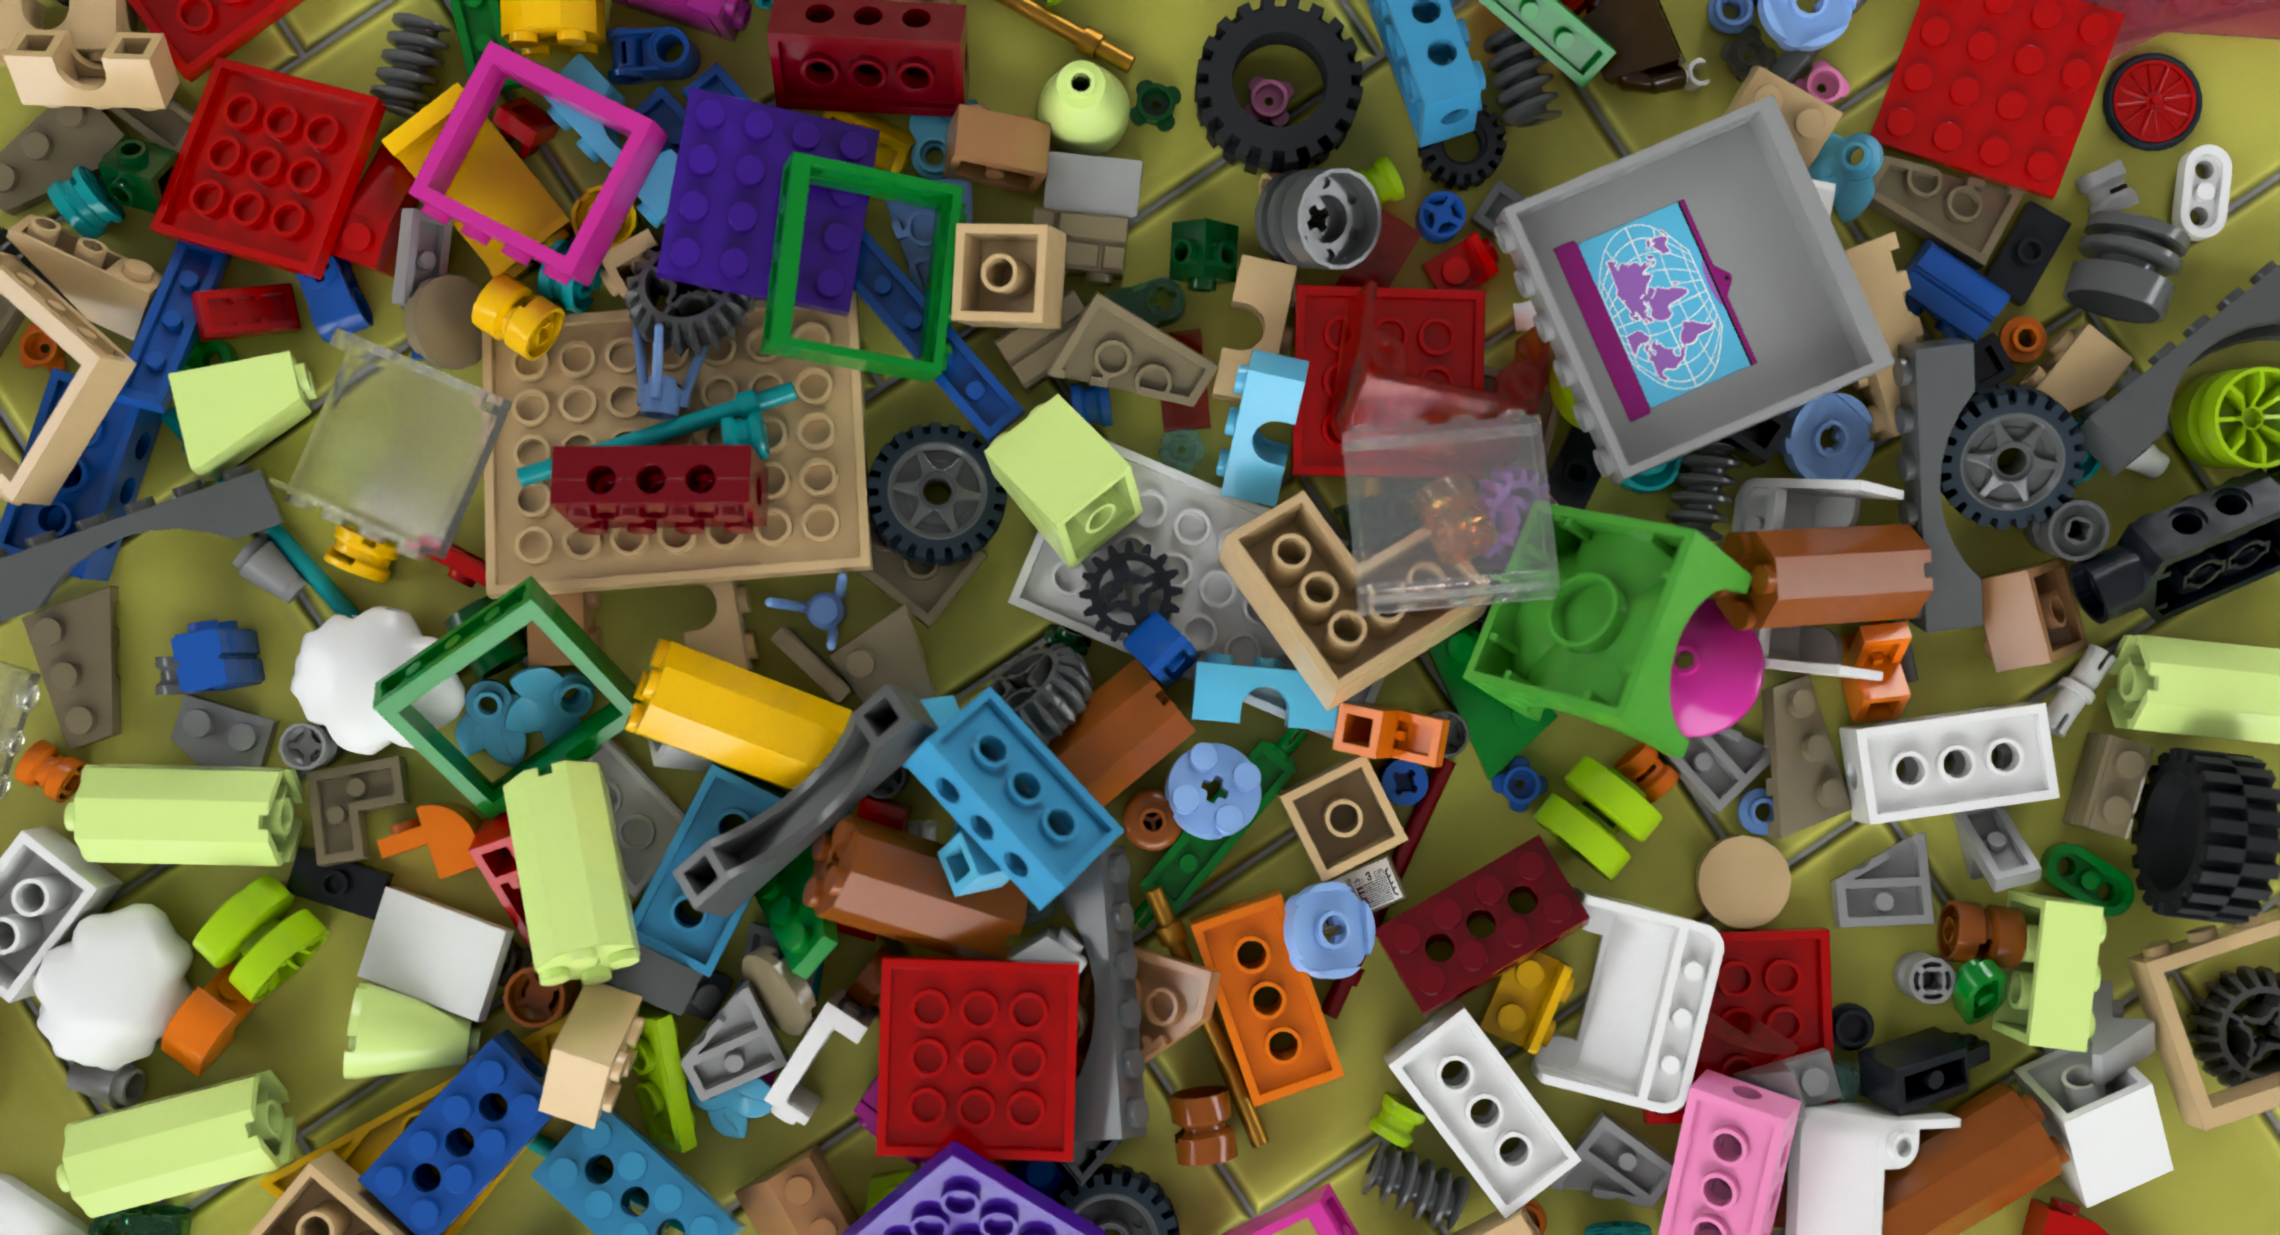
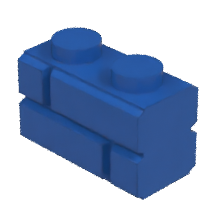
M1929 238L1922 243L1912 256L1910 262L1902 269L1906 270L1911 286L1910 290L1905 291L1907 310L1917 316H1920L1923 310L1927 311L1939 319L1934 327L1949 338L1961 339L1964 336L1975 343L2011 298V295L2005 289Z
M208 620L187 624L188 633L175 635L171 639L174 660L180 662V666L176 668L179 688L185 691V693L226 691L258 685L265 680L262 659L256 657L260 653L257 632L252 631V629H238L237 620L224 622Z

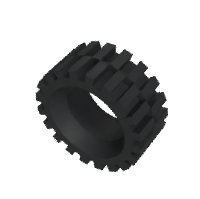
M1261 0L1260 8L1252 10L1249 2L1237 7L1236 18L1232 21L1226 15L1217 24L1216 35L1214 37L1209 35L1203 45L1202 57L1198 61L1195 83L1197 118L1200 127L1205 125L1207 129L1206 139L1213 149L1219 145L1224 150L1222 158L1231 165L1234 164L1236 159L1245 163L1244 172L1256 175L1258 168L1267 169L1269 172L1307 169L1308 165L1313 162L1319 166L1328 159L1330 152L1334 148L1337 150L1345 140L1349 128L1352 126L1363 92V87H1360L1364 74L1362 61L1355 62L1354 57L1358 48L1353 38L1350 37L1347 40L1342 38L1341 34L1344 25L1336 17L1329 24L1322 19L1324 8L1315 3H1312L1309 12L1298 9L1300 0H1287L1285 6H1275V0ZM1268 45H1286L1305 53L1315 63L1323 80L1324 97L1318 109L1306 120L1286 127L1268 126L1250 117L1242 109L1235 97L1232 77L1240 62L1252 51Z
M2178 747L2171 748L2170 753L2163 752L2158 757L2159 765H2152L2147 773L2150 783H2144L2141 793L2142 805L2137 807L2133 819L2138 820L2137 831H2132L2131 844L2137 845V853L2132 856V863L2134 869L2140 870V874L2135 880L2138 890H2145L2142 899L2147 906H2153L2152 911L2154 913L2167 917L2227 924H2244L2249 922V916L2256 917L2262 911L2260 901H2269L2273 893L2269 885L2270 879L2278 880L2280 874V866L2276 864L2277 853H2280V812L2277 809V806L2280 804V789L2272 788L2276 777L2272 770H2265L2266 763L2263 760L2254 758V756Z

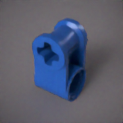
M620 27L606 32V41L611 43L612 69L608 71V80L612 83L639 85L652 81L684 80L693 76L700 67L701 56L699 49L682 30L676 27ZM674 45H683L684 49L681 57L674 62H666L668 50Z
M333 255L330 256L328 261L330 268L324 272L325 279L319 280L295 273L308 303L312 322L320 337L327 343L374 325L370 306L360 290L351 264Z

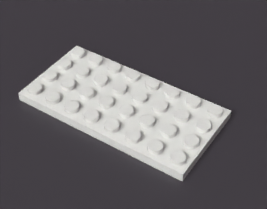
M1106 440L1131 465L1143 513L1072 570L1063 562L1038 531L1008 603L1131 654L1123 646L1128 633H1121L1118 640L1114 642L1111 641L1112 628L1107 626L1100 632L1094 629L1100 619L1097 614L1085 617L1083 612L1092 606L1091 599L1080 598L1079 592L1091 588V583L1082 578L1083 572L1095 574L1098 570L1092 558L1097 556L1104 562L1110 558L1108 546L1112 545L1120 554L1125 552L1127 541H1132L1134 552L1141 553L1143 547L1146 544H1150L1151 558L1156 559L1165 553L1168 558L1162 566L1164 570L1177 569L1179 572L1174 579L1170 580L1171 586L1183 588V594L1171 597V603L1177 605L1180 611L1179 613L1167 612L1164 617L1200 653L1201 657L1197 660L1198 662H1206V653L1235 655L1234 665L1253 666L1254 657L1282 659L1281 669L1297 670L1218 560L1226 535L1271 509L1255 502L1220 495L1222 488ZM1339 538L1356 562L1357 556L1365 558L1366 549ZM1370 551V559L1378 555ZM1126 561L1130 571L1145 577L1155 573L1146 564ZM1111 568L1102 578L1099 587V598L1110 593L1115 577ZM1126 580L1122 583L1123 591L1117 595V598L1111 600L1110 604L1128 600L1132 607L1140 604L1139 595L1145 591V588L1153 584L1150 582L1143 586L1142 584L1134 586L1130 580ZM1163 588L1151 593L1147 604L1149 613L1153 611L1158 612L1163 601ZM1120 609L1107 613L1111 619L1118 623L1136 625L1131 613ZM1195 663L1182 675L1183 677L1194 681ZM1385 677L1344 702L1374 703ZM1270 687L1256 688L1247 694L1243 700L1247 704L1285 719V702L1282 696ZM1309 729L1334 740L1335 731Z

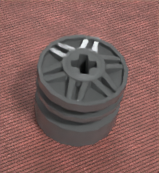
M1349 168L1286 170L1273 177L1264 187L1255 208V231L1261 248L1273 261L1296 265L1297 268L1337 270L1352 268L1363 262L1375 248L1382 228V207L1375 188L1364 175Z
M2104 211L2089 215L2084 229V233L2087 236L2081 238L2078 247L2080 253L2088 259L2073 262L2062 294L2063 298L2079 309L2117 321L2144 324L2162 322L2166 316L2175 289L2172 282L2165 277L2177 275L2181 271L2184 262L2180 257L2186 255L2191 242L2190 237L2186 232L2172 224L2135 213Z

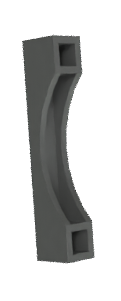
M2271 260L2249 280L2253 284L2250 289L2244 292L2237 287L2216 306L2220 313L2212 319L2206 314L2199 317L2182 333L2186 340L2178 346L2174 345L2171 341L2168 342L2148 360L2152 365L2151 368L2143 374L2137 368L2134 369L2114 387L2118 392L2116 396L2109 401L2103 396L2099 397L2079 415L2085 421L2079 428L2085 440L2082 446L2113 477L2145 453L2166 431L2168 410L2175 388L2189 367L2209 354L2233 345L2255 341L2280 340V265L2278 266Z
M1954 337L1898 344V358L1894 359L1893 377L1896 385L1900 387V405L1895 409V424L1897 431L1902 434V453H1899L1897 456V471L1900 479L1904 481V499L1899 503V518L1901 524H1910L1931 549V563H1924L1925 577H1932L1933 591L1917 617L1908 620L1926 633L1983 626L1982 580L1965 563L1952 542L1943 516L1940 494L1942 461L1949 435L1961 410L1975 392L1974 343Z
M249 463L220 472L224 482L204 488L200 479L172 489L175 498L156 505L153 496L124 505L123 507L127 514L125 516L107 521L105 514L101 513L77 521L75 526L78 532L58 538L55 530L25 539L28 549L12 555L8 554L6 547L0 548V622L46 606L59 585L79 563L100 548L126 536L150 530L187 529L210 532L235 540L285 522L264 468L252 472Z
M887 682L850 715L846 728L832 751L799 786L755 818L729 832L708 840L679 865L672 873L693 909L723 917L730 916L903 765L921 744L939 729L917 695Z
M1110 845L1056 896L1057 901L1071 917L1083 940L1091 964L1095 989V1020L1090 1048L1082 1070L1076 1079L1074 1142L1120 1140L1147 1136L1146 1124L1149 1110L1144 1099L1143 1073L1145 1070V1058L1140 1047L1139 1024L1141 1022V1008L1137 1002L1135 980L1138 963L1133 953L1132 927L1134 924V913L1129 900L1128 880L1131 869L1129 860L1126 857V846Z

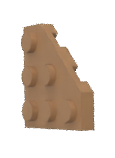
M1133 945V953L1138 963L1135 980L1137 1002L1141 1008V1022L1139 1024L1140 1047L1146 1063L1212 1018L1221 971ZM1089 958L1078 1000L1087 1008L1089 1016L1084 1034L1077 1040V1047L1085 1059L1090 1048L1095 1020V989Z

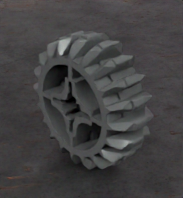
M646 248L645 257L647 262H634L633 271L635 276L626 278V286L629 292L625 294V303L631 313L629 317L634 327H637L642 337L648 343L654 342V326L657 323H661L664 326V352L673 347L674 352L680 357L683 356L688 348H692L694 353L701 356L703 346L710 344L719 351L720 339L723 337L735 341L736 331L734 327H747L748 317L746 313L754 312L755 302L753 297L724 291L721 295L716 293L715 289L657 278L656 272L660 251L655 252ZM660 294L667 297L665 300L667 307L663 313L656 309Z
M1060 642L1053 646L1051 643H1045L1041 648L1037 646L1032 647L1025 655L1018 654L1014 662L1009 665L1005 664L1004 670L992 677L993 681L989 686L993 688L1033 733L1048 746L1050 741L1057 735L1062 736L1063 730L1068 725L1075 724L1074 718L1077 714L1085 711V702L1093 695L1091 689L1095 681L1091 676V671L1086 667L1087 663L1080 654L1075 653L1071 647H1067L1063 642Z
M2243 965L2237 966L2235 973L2227 970L2219 972L2220 984L2213 981L2203 982L2208 996L2206 998L2201 996L2192 997L2196 1005L2201 1007L2198 1014L2191 1013L2185 1015L2190 1022L2197 1024V1029L2190 1031L2186 1035L2190 1041L2199 1043L2192 1052L2196 1059L2205 1061L2201 1069L2210 1076H2217L2218 1083L2228 1088L2279 1072L2280 972L2275 973L2271 968L2264 966L2253 969ZM2257 995L2255 1000L2249 999L2244 1008L2234 1011L2240 1002L2250 996ZM2243 1021L2256 1025V1031L2264 1034L2266 1038L2253 1035V1029L2244 1025ZM2226 1029H2227V1031H2228L2227 1041H2226ZM2274 1050L2269 1057L2260 1062L2266 1052Z

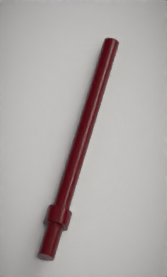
M1444 758L1442 767H1433L1428 778L1427 792L1416 804L1404 832L1408 841L1398 845L1392 855V860L1401 881L1456 763ZM1389 908L1373 914L1375 928L1381 926ZM1367 955L1364 956L1363 961L1357 966L1361 968L1355 974L1334 980L1321 1008L1324 1014L1334 1019L1338 1018L1352 986L1357 987L1364 974L1365 969L1362 968V964Z

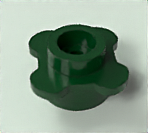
M1150 80L1141 81L1136 87L1138 97L1136 106L1130 111L1131 121L1137 126H1142L1146 123L1157 126L1161 132L1170 131L1175 125L1173 113L1175 105L1181 101L1180 91L1175 86L1166 87L1159 83H1153ZM1153 102H1158L1160 104V108L1158 110H1153L1151 108V104Z
M1050 624L1047 630L1049 632H1045L1044 635L1046 643H1051L1053 646L1056 643L1063 642L1067 647H1071L1075 653H1079L1080 656L1087 655L1092 641L1085 637V635L1060 624Z

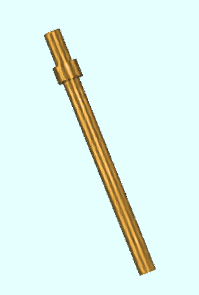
M995 0L1076 45V51L1091 60L1098 57L1128 74L1135 62V56L1106 41V35L1091 26H1087L1085 29L1034 0Z
M1156 885L1144 891V894L1157 922L1154 930L1161 946L1168 948L1171 957L1194 963L1184 940L1188 936L1181 918L1174 916L1162 885ZM1213 1009L1212 1018L1201 1025V1028L1225 1085L1229 1087L1231 1099L1253 1148L1261 1147L1269 1142L1268 1135L1256 1107L1253 1106L1246 1083Z

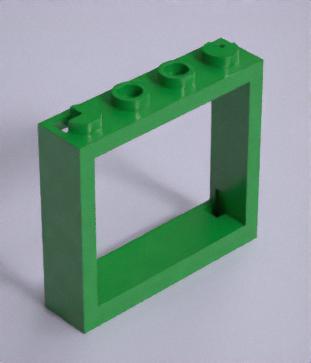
M793 151L783 165L760 353L929 383L942 375V370L946 371L947 357L952 353L951 343L946 342L948 324L953 323L951 320V292L954 275L956 223H966L967 214H964L965 204L962 203L963 187ZM809 184L935 210L918 360L790 337Z
M530 576L375 683L373 709L491 820L504 810L507 811L503 786L524 770L537 767L538 775L542 776L552 773L551 764L590 758L600 749L603 743L618 733L628 732L624 730V726L634 702L640 704L641 701L633 698L636 685L548 592ZM533 621L611 703L492 783L411 704Z

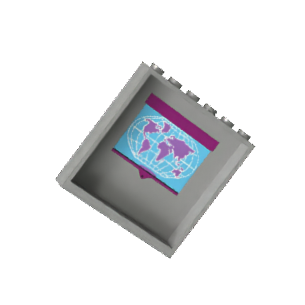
M1774 95L1505 207L1495 220L1498 225L1494 227L1497 243L1504 254L1510 252L1517 268L1514 271L1516 286L1523 298L1530 297L1537 313L1533 317L1536 331L1544 343L1550 342L1557 358L1553 361L1556 376L1564 388L1570 387L1577 403L1573 406L1576 421L1583 432H1590L1597 448L1593 451L1596 466L1603 477H1610L1613 486L1876 374L1895 364Z

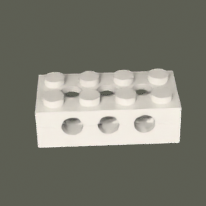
M2017 702L1838 728L1848 797L1852 806L1850 810L1852 821L1872 825L2060 798L2046 703ZM1996 747L1998 751V758L1995 764L1993 765L1991 761V753L1993 749ZM1949 753L1952 763L1946 772L1944 769V759ZM1903 759L1905 772L1899 779L1896 774V767L1899 761Z
M1458 1000L1443 1008L1382 1055L1389 1068L1505 1219L1582 1161ZM1455 1060L1462 1062V1068L1458 1075L1453 1078L1441 1077L1442 1069L1448 1062ZM1480 1099L1490 1100V1107L1484 1114L1479 1116L1471 1115V1108L1476 1101ZM1511 1137L1519 1138V1143L1513 1151L1509 1153L1500 1152V1147L1506 1139Z

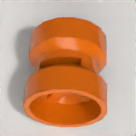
M39 740L20 759L15 770V779L28 787L39 786L43 789L46 797L57 803H63L78 790L81 783L82 770L87 764L75 756L65 757L60 755L57 746L46 740Z
M1644 742L1639 743L1628 751L1613 767L1646 794L1645 800L1650 804L1667 793L1680 778V774L1671 764H1664L1659 759L1658 750Z

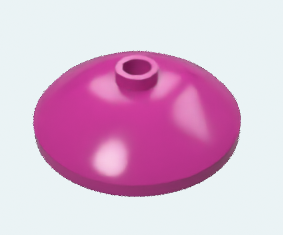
M1706 598L1696 608L1686 623L1679 638L1671 668L1670 701L1672 712L1679 730L1686 738L1707 737L1733 726L1751 709L1760 693L1764 680V655L1756 633L1753 629L1734 630L1715 604V600ZM1692 654L1694 657L1693 664L1686 669L1679 668L1678 659L1680 656Z

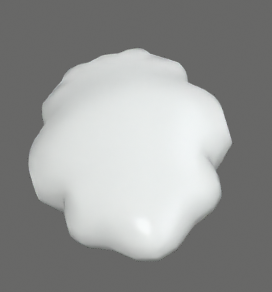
M386 606L372 607L358 616L352 615L353 619L345 615H333L320 628L304 634L300 652L295 660L294 676L291 680L290 690L298 698L307 720L314 724L325 725L334 742L350 752L374 755L392 742L402 747L415 749L373 709L375 683L438 639L431 636H423L409 612ZM455 673L411 705L438 730L456 719L466 703L465 688L458 674Z
M134 903L114 912L92 914L81 919L73 932L72 941L44 952L42 963L37 968L33 978V989L41 1002L37 1027L50 1040L55 1056L65 1060H74L83 1066L116 1071L127 1063L152 1054L157 1040L162 1038L170 1020L193 992L184 976L189 970L194 957L190 944L176 933L167 914L151 903Z

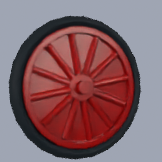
M2145 53L2123 62L2112 73L2103 95V110L2107 123L2113 133L2123 142L2133 148L2145 151H2161L2174 147L2192 133L2202 111V92L2195 75L2183 62L2161 53Z

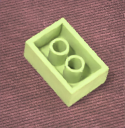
M2008 890L2007 907L2018 908L2024 914L2027 930L2026 948L2023 958L2016 968H2001L2007 975L2006 998L2003 1004L1994 1012L1992 1029L2029 1046L2087 1053L2088 1040L2092 1039L2096 1025L2095 1016L2092 1012L2093 996L2101 982V970L2097 964L2099 945L2103 943L2107 932V924L2103 916L2104 907L2062 896Z

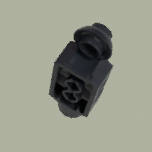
M2280 465L2269 467L2267 472L2262 468H2258L2242 476L2232 477L2210 490L2198 495H2190L2179 503L2154 514H2146L2127 526L2116 545L2099 552L2092 558L2071 564L2069 569L2071 587L2084 612L2096 623L2104 624L2142 607L2159 623L2280 571Z

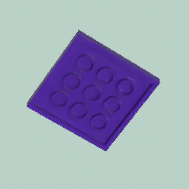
M690 87L656 277L767 300L784 163L792 152L795 151L874 168L880 130ZM809 184L794 306L844 317L848 316L869 196Z
M953 1140L841 1235H1106V1231Z

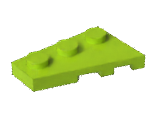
M641 1005L638 1016L646 1019L637 1045L635 1047L630 1045L631 1048L637 1050L632 1068L636 1071L640 1082L635 1086L634 1092L654 1144L683 1154L698 1145L694 1130L696 1119L690 1108L686 1089L687 1075L680 1064L681 1058L677 1042L679 1037L678 1028L672 1014Z

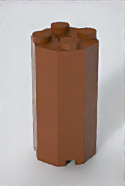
M1910 524L1731 532L1727 535L1720 549L1749 572L1753 578L1746 594L1723 589L1713 593L1711 596L1715 597V604L1733 629L1738 631L1912 619L1917 617L1933 591L1932 577H1925L1924 563H1931V549Z
M1135 658L1093 692L1091 698L1085 702V711L1077 714L1074 718L1075 724L1068 725L1063 730L1062 736L1057 735L1053 738L1047 748L1104 807L1196 732V730L1144 666Z
M849 814L837 821L831 827L829 833L825 832L813 842L811 857L815 860L812 877L805 886L802 901L805 906L812 907L815 915L955 958L1007 959L1012 948L1004 946L1010 934L1020 935L1025 925L1028 897L1011 879L1000 888L955 897L937 855V852L945 844Z
M1998 1082L1948 1112V1114L1961 1118V1128L1920 1129L1919 1148L1914 1160L1904 1168L1885 1170L1882 1235H1959L2062 1173V1165L2070 1161L2069 1155L2054 1136H2048L2041 1124V1121L2045 1120V1115L2033 1097L2029 1094L2020 1097L2011 1085L2005 1086Z

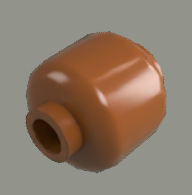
M1143 789L1133 794L1125 805L1122 814L1123 829L1127 838L1138 848L1147 851L1162 850L1172 845L1180 836L1182 830L1173 818L1174 813L1169 806V801H1166L1165 792L1162 789ZM1151 812L1158 813L1153 818L1147 816ZM1162 818L1161 826L1156 829V821ZM1143 820L1151 823V829L1144 825Z

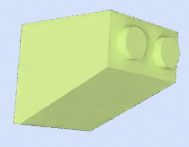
M290 351L168 374L190 469L205 481L217 480L221 477L220 472L234 468L312 414L310 400L318 398L311 371L307 370L305 362L298 363Z
M1059 394L1055 395L1048 402L1041 403L1033 408L1026 419L1009 432H1004L997 436L991 446L984 451L993 476L1071 570L1143 513L1131 465Z

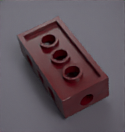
M774 0L767 38L777 107L801 110L953 117L959 104H967L970 78L966 5L876 0Z
M752 445L553 446L550 505L575 528H578L580 533L588 535L607 534L608 528H627L629 533L648 535L656 533L657 527H675L676 532L683 534H701L705 532V527H724V531L728 533L747 534L753 532V527H767L769 471Z
M1537 835L1376 928V938L1422 1017L1426 1019L1587 926L1590 916L1541 837ZM1517 894H1526L1534 900L1536 907L1530 913L1519 914L1511 909L1509 901ZM1479 917L1489 919L1494 924V932L1486 938L1473 936L1468 931V925L1473 919ZM1436 941H1445L1453 947L1454 952L1447 961L1436 962L1427 956L1428 947Z

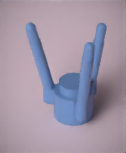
M657 323L654 326L652 375L648 377L644 338L638 328L633 325L638 380L637 405L641 406L640 414L648 418L660 420L678 418L680 409H690L691 392L709 345L703 346L701 356H698L696 353L694 354L683 386L678 388V380L676 378L663 375L664 326L661 323Z
M844 572L838 574L833 593L820 592L814 595L809 602L768 597L765 599V604L776 609L807 613L809 621L815 627L827 630V649L834 650L841 635L839 626L845 621L847 616V606L843 600L848 593L846 589L847 575Z

